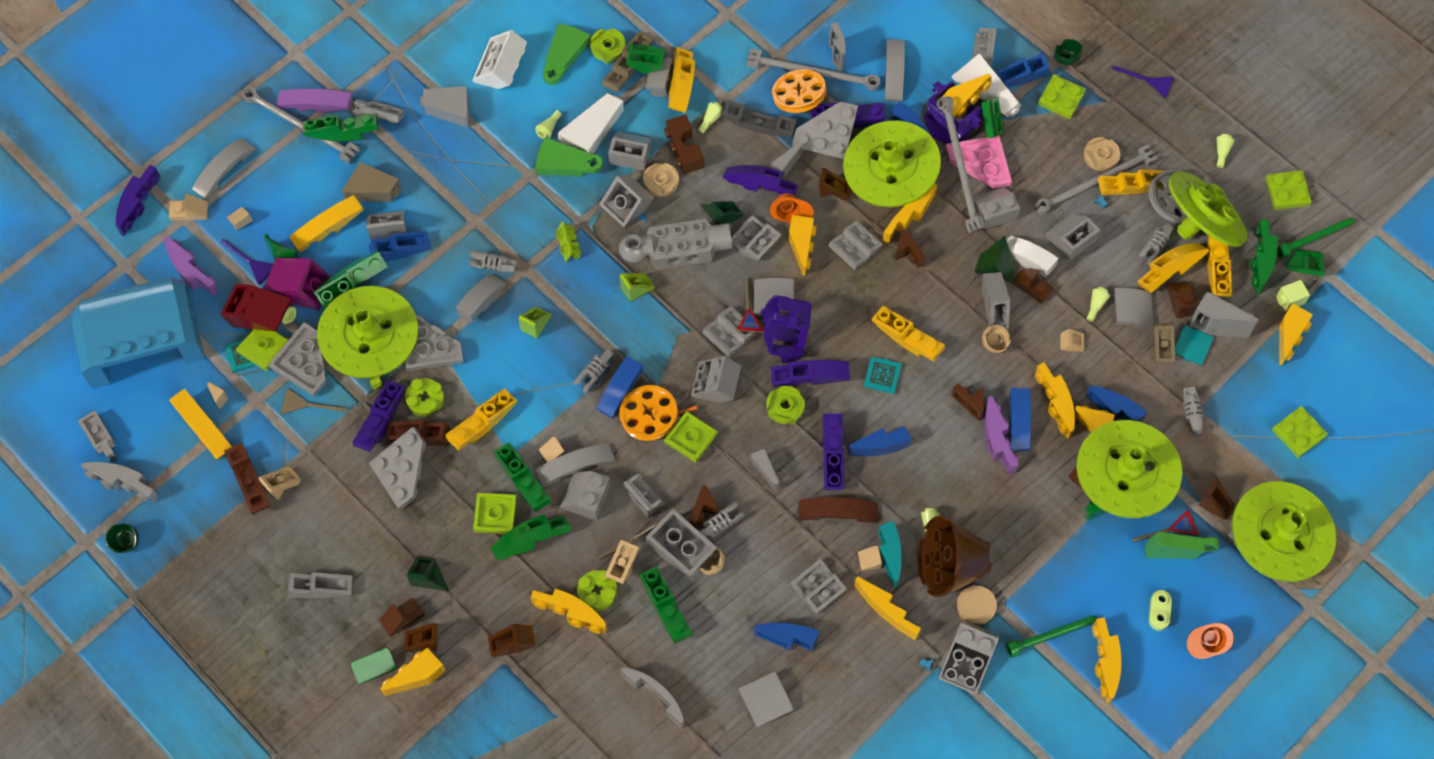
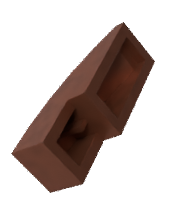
M411 420L388 423L387 441L395 442L410 428L415 427L426 442V446L449 445L446 434L451 431V427L445 422L426 423L424 420Z

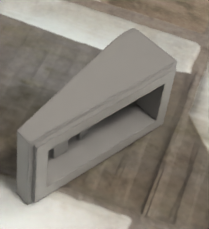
M799 142L771 164L772 169L784 172L782 179H784L802 155L803 144Z
M762 449L750 454V461L775 491L779 490L780 482L766 450Z

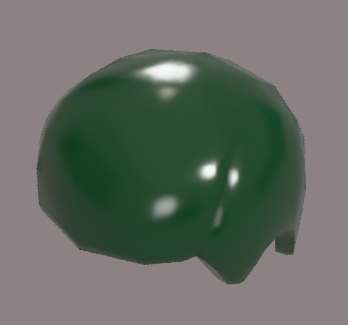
M1064 39L1061 45H1056L1054 58L1062 65H1073L1081 58L1082 45L1074 39Z
M114 524L106 532L105 541L108 548L113 552L128 553L133 551L139 544V534L137 529L130 524Z

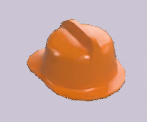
M784 193L776 197L770 206L771 216L778 221L791 223L792 215L810 218L814 215V210L808 202L797 199L790 193Z
M1212 623L1198 627L1189 634L1187 649L1193 657L1198 659H1206L1223 654L1233 644V633L1227 625L1222 623Z

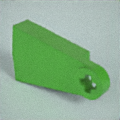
M558 23L546 57V65L543 71L545 83L555 85L561 80L563 75L591 43L590 34L575 27Z
M545 137L538 152L535 169L536 174L582 177L583 173L595 174L600 172L603 164L601 157L596 154H590ZM593 161H596L594 167H591L590 164L593 163Z
M1158 532L1145 544L1146 558L1197 559L1203 552L1218 550L1219 539Z

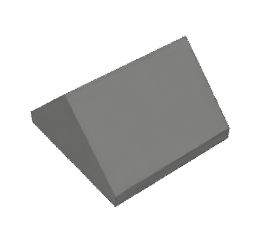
M405 210L368 215L366 226L370 240L390 238V235L395 233H407Z

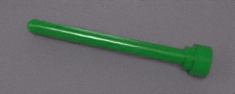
M1347 218L1292 243L1282 242L1278 244L1277 256L1283 259L1289 256L1294 249L1354 224V218Z
M1091 615L1020 642L1018 640H1011L1005 643L1006 650L1009 656L1013 658L1020 655V652L1025 648L1093 624L1097 618Z

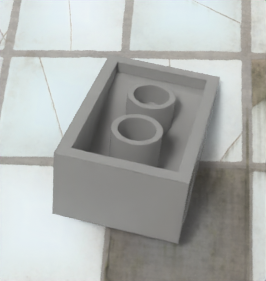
M674 509L646 536V544L653 551L689 577L717 549L713 543Z

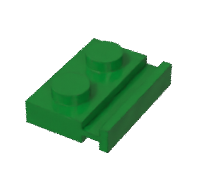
M993 97L985 102H981L987 138H994L1004 133L999 97Z

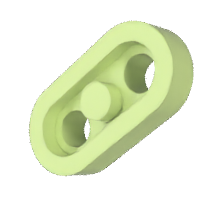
M1164 590L1154 592L1150 599L1149 624L1157 631L1166 629L1171 618L1172 598ZM1159 597L1164 598L1165 602L1159 601ZM1157 616H1161L1164 621H1159Z

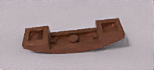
M243 443L224 450L251 514H256L271 507Z
M844 497L799 500L798 520L818 521V518L857 519V522L877 523L878 503Z

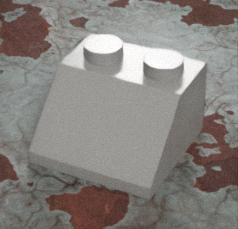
M629 174L616 176L599 205L622 227L626 228L646 211L654 197Z
M1004 187L973 197L976 214L983 215L985 224L983 230L1018 219L1020 211L1018 202L1014 194Z
M592 471L574 473L560 508L597 520L611 486L610 477Z

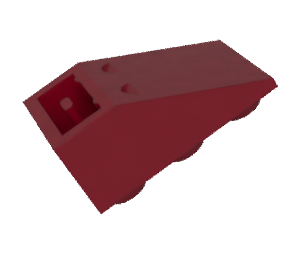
M236 283L220 315L234 328L277 332L292 299L253 285Z

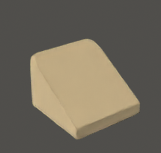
M243 207L227 216V219L237 231L252 222L250 214Z
M1072 329L1062 332L1060 334V349L1083 352L1084 333Z
M208 382L207 386L218 408L221 409L228 400V397L223 389Z
M555 436L539 449L546 463L565 455L564 449Z
M878 546L858 552L861 571L881 568L882 562Z

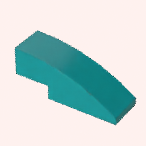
M894 521L880 525L878 528V535L883 544L879 546V552L884 568L893 588H895L899 582L902 555L898 531Z

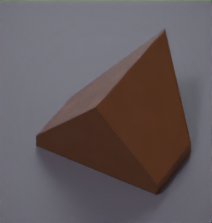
M1216 475L1199 506L1221 519L1227 520L1235 503L1225 492Z

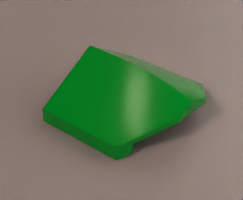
M630 44L626 65L642 74L662 70L665 49L652 45Z
M267 234L263 236L274 260L276 258H299L295 249H288L270 239Z
M1296 250L1295 254L1287 262V269L1298 273L1324 276L1323 253Z

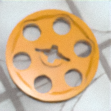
M807 69L794 70L784 74L775 82L772 88V95L776 106L789 113H802L817 107L824 100L827 92L824 78L819 73ZM808 77H811V78H812V79L809 80V81H804L805 78H808ZM788 80H795L792 83H786ZM815 87H821L819 90H813ZM780 92H786L783 95H777ZM807 99H812L811 102H804ZM790 101H794V102H795V103L792 104V105H787V103L790 102Z
M645 385L632 390L627 394L620 406V419L625 431L630 436L642 441H653L666 436L674 428L678 418V408L674 397L666 389L655 385ZM651 392L653 396L647 400L643 398V394ZM662 399L670 400L667 406L660 405ZM630 402L637 404L634 410L626 408ZM645 408L650 412L652 411L653 419L651 415L646 414ZM664 416L671 417V421L667 424L662 423L661 419ZM635 419L638 421L637 426H628L630 420ZM652 426L655 428V431L652 434H646L645 429Z

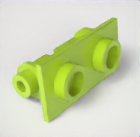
M562 221L556 229V238L561 246L560 252L564 256L565 262H568L570 257H573V259L580 258L581 250L578 242H571L577 239L574 227L571 224L565 225L564 221Z

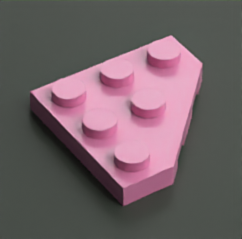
M999 135L994 138L986 137L959 142L967 174L993 189L1011 186L1012 180ZM948 143L945 148L949 163L957 167L952 143Z

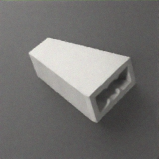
M980 53L951 76L958 84H962L989 73L992 77V85L987 91H983L979 98L986 101L993 97H999L1001 113L1006 117L1014 116L1022 106Z
M607 93L559 131V142L594 154L624 111L623 101L618 96H612Z

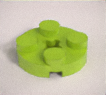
M610 28V30L605 31L600 29L591 37L590 49L593 56L600 61H604L606 64H611L617 60L626 46L623 34L616 29ZM612 43L611 47H605L604 44Z
M415 379L406 390L405 400L411 412L415 415L426 417L441 409L444 403V393L441 385L432 379ZM423 394H427L430 398H426L425 401H422V398L420 396Z
M779 387V389L770 392L767 397L766 409L768 416L780 424H795L804 413V398L793 387ZM787 401L790 407L784 409L780 404H784Z
M605 570L590 571L581 577L578 582V598L595 611L609 608L618 593L616 581L605 577L607 572ZM595 586L603 588L600 591L601 594L597 595L596 592L592 593V590H594Z

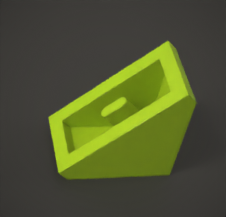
M621 273L620 275L621 289L630 302L655 288L646 273Z
M536 306L519 316L521 331L538 338L552 314Z

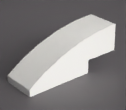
M1010 236L1007 239L1013 259L1026 269L1039 270V274L1046 278L1057 265L1059 258L1040 246L1015 236Z

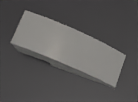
M490 273L478 282L456 306L457 314L473 323L482 311L485 312L504 288L506 282Z
M312 572L311 575L290 573L288 578L287 597L333 598L351 596V575Z

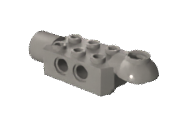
M706 219L650 227L644 236L638 234L628 235L622 239L619 245V253L624 260L629 262L641 261L648 255L651 265L656 270L712 262L716 251L732 249L729 223L711 226Z

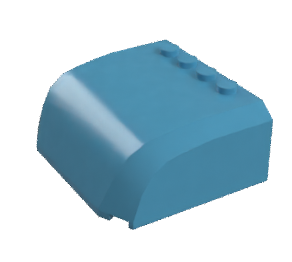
M167 277L80 301L72 312V325L81 373L92 389L111 385L108 366L178 348L186 364L205 359L190 288L184 281Z

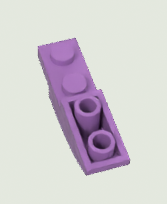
M166 236L164 242L168 255L176 271L189 287L195 291L201 286L212 296L219 292L215 285L217 282L209 275L206 277L194 260L195 255L188 249L185 251L176 239L171 240Z
M990 396L988 397L984 414V431L987 446L993 461L1001 458L1010 475L1017 471L1019 460L1017 455L1012 453L1009 439L1006 437L1009 423L1006 418L1002 417L999 403L995 402L993 397Z

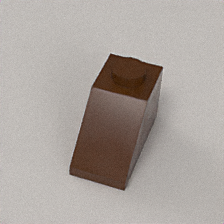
M1186 281L1168 283L1166 286L1176 318L1193 316L1199 306L1194 288Z
M512 624L488 638L491 657L523 652L536 645L532 625Z

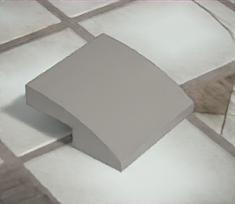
M835 22L830 25L829 46L832 49L831 61L837 70L843 73L846 50L845 39L840 26Z
M752 215L731 237L732 246L747 257L759 261L781 237V234L769 224L764 225Z
M855 221L846 227L841 235L830 241L828 246L855 270L872 257L883 244L858 221Z
M789 278L754 280V314L756 317L763 316L761 315V309L765 308L767 302L774 295L795 299V280ZM780 309L779 314L790 315V311Z
M1114 288L1116 325H1134V328H1154L1151 293L1140 289Z
M731 306L720 313L717 320L706 326L702 333L727 357H730L757 332L737 331L743 316Z
M821 558L789 583L815 614L847 590L836 574H832Z
M775 671L737 688L755 727H759L794 710Z

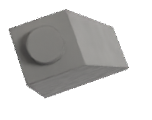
M466 86L423 89V96H420L421 107H424L426 114L469 127V99Z
M1002 273L983 274L982 292L988 326L997 324L1009 330L1010 298Z

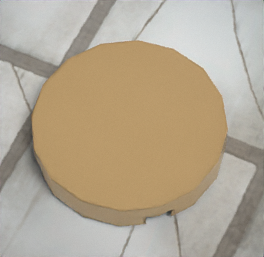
M1105 137L1092 139L1084 149L1085 162L1096 171H1109L1115 168L1120 160L1121 151L1119 146L1113 140L1105 139Z
M654 163L644 171L643 185L651 195L657 197L669 196L678 188L679 175L672 165L668 163Z
M973 585L965 588L957 599L958 614L963 620L975 625L988 623L993 619L997 610V601L994 594L983 586Z

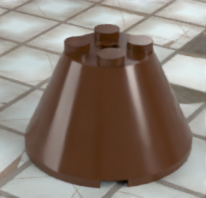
M935 516L928 521L924 529H927L925 536L920 538L917 554L919 577L922 585L927 586L928 594L934 597L946 596L982 578L986 573H990V543L988 541H984L945 516Z

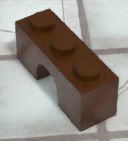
M687 114L666 120L664 133L667 139L670 138V149L677 156L675 161L678 169L681 168L683 174L703 169L704 157L699 145L687 146L683 143L686 140L692 139V127Z

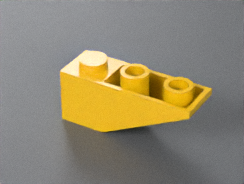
M989 73L949 88L943 95L952 97L954 101L952 114L956 120L963 117L967 112V108L978 101L979 95L991 87L992 77Z
M792 215L789 242L801 273L805 276L806 269H810L811 258H808L809 252L813 253L814 242L811 241V238L816 236L817 226L814 225V218Z
M1293 303L1279 325L1280 365L1283 364L1285 359L1290 360L1295 352L1292 350L1293 346L1298 347L1303 339L1301 333L1303 331L1307 333L1312 325L1310 319L1313 314Z
M426 648L424 651L420 650L417 652L409 664L401 666L393 678L386 679L380 689L384 696L429 685L446 670L436 656Z

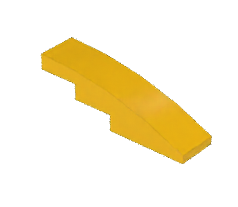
M1140 169L1137 173L1120 172L1118 176L1101 175L1098 178L1101 195L1149 193V186L1152 180L1165 170ZM1156 183L1158 189L1164 190L1161 183Z
M934 184L923 197L905 205L884 231L882 241L889 244L897 230L902 232L903 229H907L912 219L920 222L936 195L937 184Z
M352 195L320 213L289 236L297 250L303 252L313 242L322 241L332 231L337 233L361 213L364 208L356 196Z
M185 388L169 399V402L216 460L225 454L224 450L232 447Z
M857 576L854 586L866 602L893 627L916 641L921 628L905 620L907 611L891 603L893 595Z

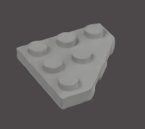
M839 102L796 128L792 147L800 142L803 144L804 150L844 159L849 146L858 106Z
M416 315L419 333L416 346L405 361L407 372L464 363L461 342L452 339L444 331L426 322L421 316Z
M303 322L268 366L314 397L326 384L324 360L317 341V330Z
M415 427L410 428L369 462L395 505L401 510L417 497V481L420 478L423 463L421 458L426 446V442Z

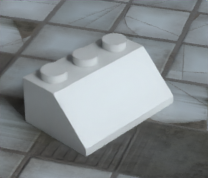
M513 30L491 37L472 81L496 89L509 86L513 81L515 71L519 67L520 58L525 53L527 41Z

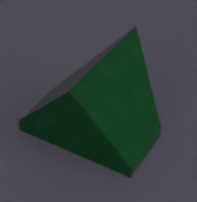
M734 201L700 204L716 225L726 223L730 225L744 215Z
M1005 236L979 255L975 273L983 275L1001 272L1004 281L1011 283L1016 265Z
M417 556L407 573L410 585L449 591L436 563V559Z

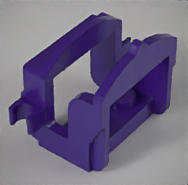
M939 81L933 84L934 88L932 91L935 94L929 98V108L926 115H924V122L931 133V137L944 144L952 142L945 114L937 107V101L949 88L955 86L954 81L947 85H942ZM971 104L963 116L964 119L960 122L954 118L956 131L959 132L957 134L959 142L963 141L971 131L980 126L983 117L981 106L976 108Z
M774 295L767 302L765 308L761 309V315H763L765 324L764 339L768 352L771 355L782 357V363H788L789 359L792 358L800 359L804 355L811 320L812 304L810 302ZM779 310L790 311V316L779 314ZM775 339L792 342L793 346L773 344V341Z

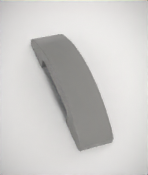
M887 39L884 101H903L904 40Z
M242 138L228 145L205 167L194 183L192 190L207 200L218 188L217 183L240 160L244 162L255 150V147Z
M600 444L567 453L535 470L543 488L560 482L562 477L594 466L599 468L616 461L610 445Z
M624 667L620 670L621 676L635 689L642 683L668 706L666 716L681 729L684 727L682 712L673 696L663 685L640 671Z

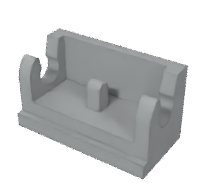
M997 28L978 29L980 33L975 35L972 59L980 53L991 66Z
M664 58L662 70L649 73L646 89L651 91V96L669 98L670 80L673 77L672 58Z
M639 473L623 483L624 491L648 519L665 506L662 499L656 495Z

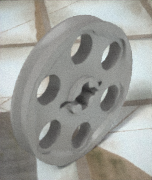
M1169 169L1162 171L1152 180L1149 186L1151 205L1164 219L1174 223H1182L1187 215L1175 201L1168 184L1169 177L1179 170ZM1156 183H1161L1164 190L1158 189ZM1159 199L1166 203V207H1162L1159 204ZM1174 209H1178L1181 212V217L1175 214Z

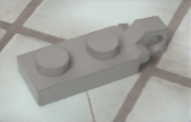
M359 99L354 101L353 111L361 115L376 113L378 118L386 119L391 123H398L405 116V109L375 101L366 102Z
M94 410L79 419V424L95 450L100 455L105 453L110 461L117 458L112 450L116 446L114 440L96 411Z

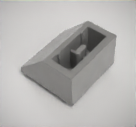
M617 132L613 136L609 148V164L645 171L653 138Z
M1072 213L1046 232L1045 236L1070 261L1095 243L1101 230L1089 217Z
M727 356L699 362L691 396L719 403L733 400L741 365Z

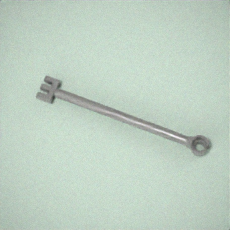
M750 49V55H748V61L746 62L747 67L758 69L759 64H765L790 70H812L824 77L863 84L870 91H875L880 86V78L877 75L861 77L762 57V50Z
M253 87L244 88L245 92L242 91V96L246 102L258 103L303 130V121L260 97ZM321 140L340 151L339 158L348 164L352 161L349 157L354 158L356 156L354 152L358 153L360 151V148L351 142L345 147L337 141Z
M943 96L938 99L937 107L943 111L946 117L970 217L965 223L967 231L972 233L983 228L985 224L983 215L976 214L952 114L954 101L950 96Z
M1146 145L1138 150L1139 156L1056 197L1039 199L1036 202L1035 210H1037L1038 214L1045 215L1052 206L1099 184L1098 178L1101 175L1115 176L1141 162H1145L1149 166L1157 162L1159 158L1157 156L1152 157L1155 153L1153 150L1149 151L1151 147Z

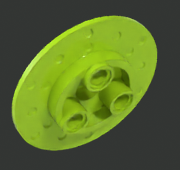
M884 121L867 127L851 141L843 162L845 179L850 189L865 202L880 207H899L917 201L933 187L941 168L940 152L931 135L921 127L905 121Z
M1183 171L1174 172L1169 177L1168 184L1171 194L1182 211L1187 215L1177 227V232L1182 238L1189 240L1201 229L1215 240L1228 246L1239 247L1246 242L1247 230L1230 201L1226 198L1222 188L1216 184L1210 185L1202 179Z
M363 286L344 292L327 306L319 320L317 341L325 360L338 372L355 378H375L394 371L409 358L418 339V321L412 306L397 292L379 286ZM363 350H369L367 353H362Z
M1118 420L1099 426L1084 440L1077 456V476L1085 494L1100 509L1118 517L1144 518L1162 511L1175 498L1181 485L1182 464L1176 448L1163 433L1142 422ZM1111 454L1117 455L1119 459L1112 458ZM1145 466L1151 468L1152 471L1145 470ZM1118 486H1124L1126 490L1123 491Z
M1282 481L1262 483L1245 493L1234 510L1232 533L1239 552L1250 566L1269 578L1284 582H1298L1309 579L1321 572L1328 565L1334 554L1336 529L1328 509L1318 497L1301 486ZM1261 534L1264 535L1267 538V540L1263 539Z

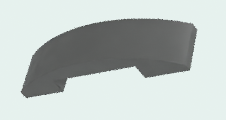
M727 100L722 116L732 123L766 135L792 137L797 120L779 115V118L745 109L744 104Z

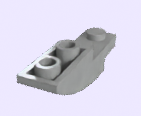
M87 462L81 465L86 477L93 481L95 479L101 481L100 484L108 490L113 488L118 491L122 487L129 493L134 491L137 493L136 496L145 502L149 500L155 503L158 499L156 492L145 485L148 481L143 474L133 469L106 462Z

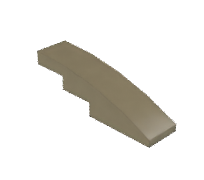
M639 31L623 48L621 56L612 65V71L604 78L602 86L618 93L635 72V69L626 65L630 44L652 45L655 38Z

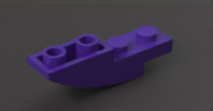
M837 103L819 104L811 109V119ZM885 104L857 105L858 110L853 128L868 127V123L884 122Z
M149 165L140 178L133 176L122 193L116 213V227L122 236L131 230L133 223L143 214L145 207L142 201L147 198L152 187L159 182L160 175L157 168Z
M738 165L727 167L723 178L728 182L739 184L747 190H754L756 192L758 187L762 186L765 190L774 191L780 195L790 193L795 196L799 186L782 179L784 172L763 166Z
M848 361L788 362L789 365L771 367L773 387L806 383L818 385L850 381Z
M387 380L370 408L371 413L354 438L353 446L371 452L377 441L380 442L388 429V423L392 421L405 391L404 385Z
M823 414L824 490H844L843 414Z

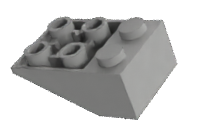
M1206 292L1189 326L1196 330H1201L1202 333L1207 335L1249 338L1259 319L1255 318L1253 314L1237 308L1236 305L1220 299L1218 295Z
M962 619L938 679L977 694L1000 635Z

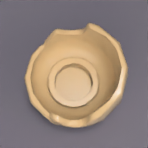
M997 324L987 327L982 334V344L991 353H1001L1007 350L1011 342L1009 332L1005 327Z
M717 548L697 570L704 575H713L721 571L725 563L723 551Z

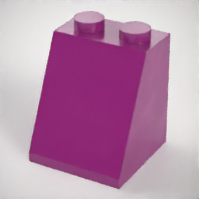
M276 258L264 289L291 298L290 304L320 310L322 304L313 291L329 279L330 276L312 259Z

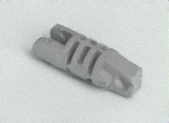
M1169 223L1161 229L1157 228L1138 254L1140 257L1145 256L1147 252L1151 254L1146 261L1147 264H1150L1157 258L1170 240L1168 236L1174 227Z
M476 250L470 251V257L473 258L469 261V266L487 268V270L493 271L498 270V272H515L517 268V260L492 253L489 254Z
M609 349L601 356L597 353L573 382L577 385L583 380L584 376L590 381L582 389L586 393L610 364L607 361L613 353Z
M1195 387L1184 388L1183 406L1186 420L1190 423L1192 434L1194 436H1201L1203 432L1202 420L1204 419L1201 401Z
M735 501L702 523L704 528L699 530V532L705 537L710 535L713 538L745 517L742 512L735 515L732 519L729 518L727 513L733 511L738 506Z

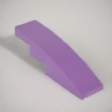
M327 89L280 90L276 106L280 109L296 108L298 111L315 109L318 113L349 110L352 93Z

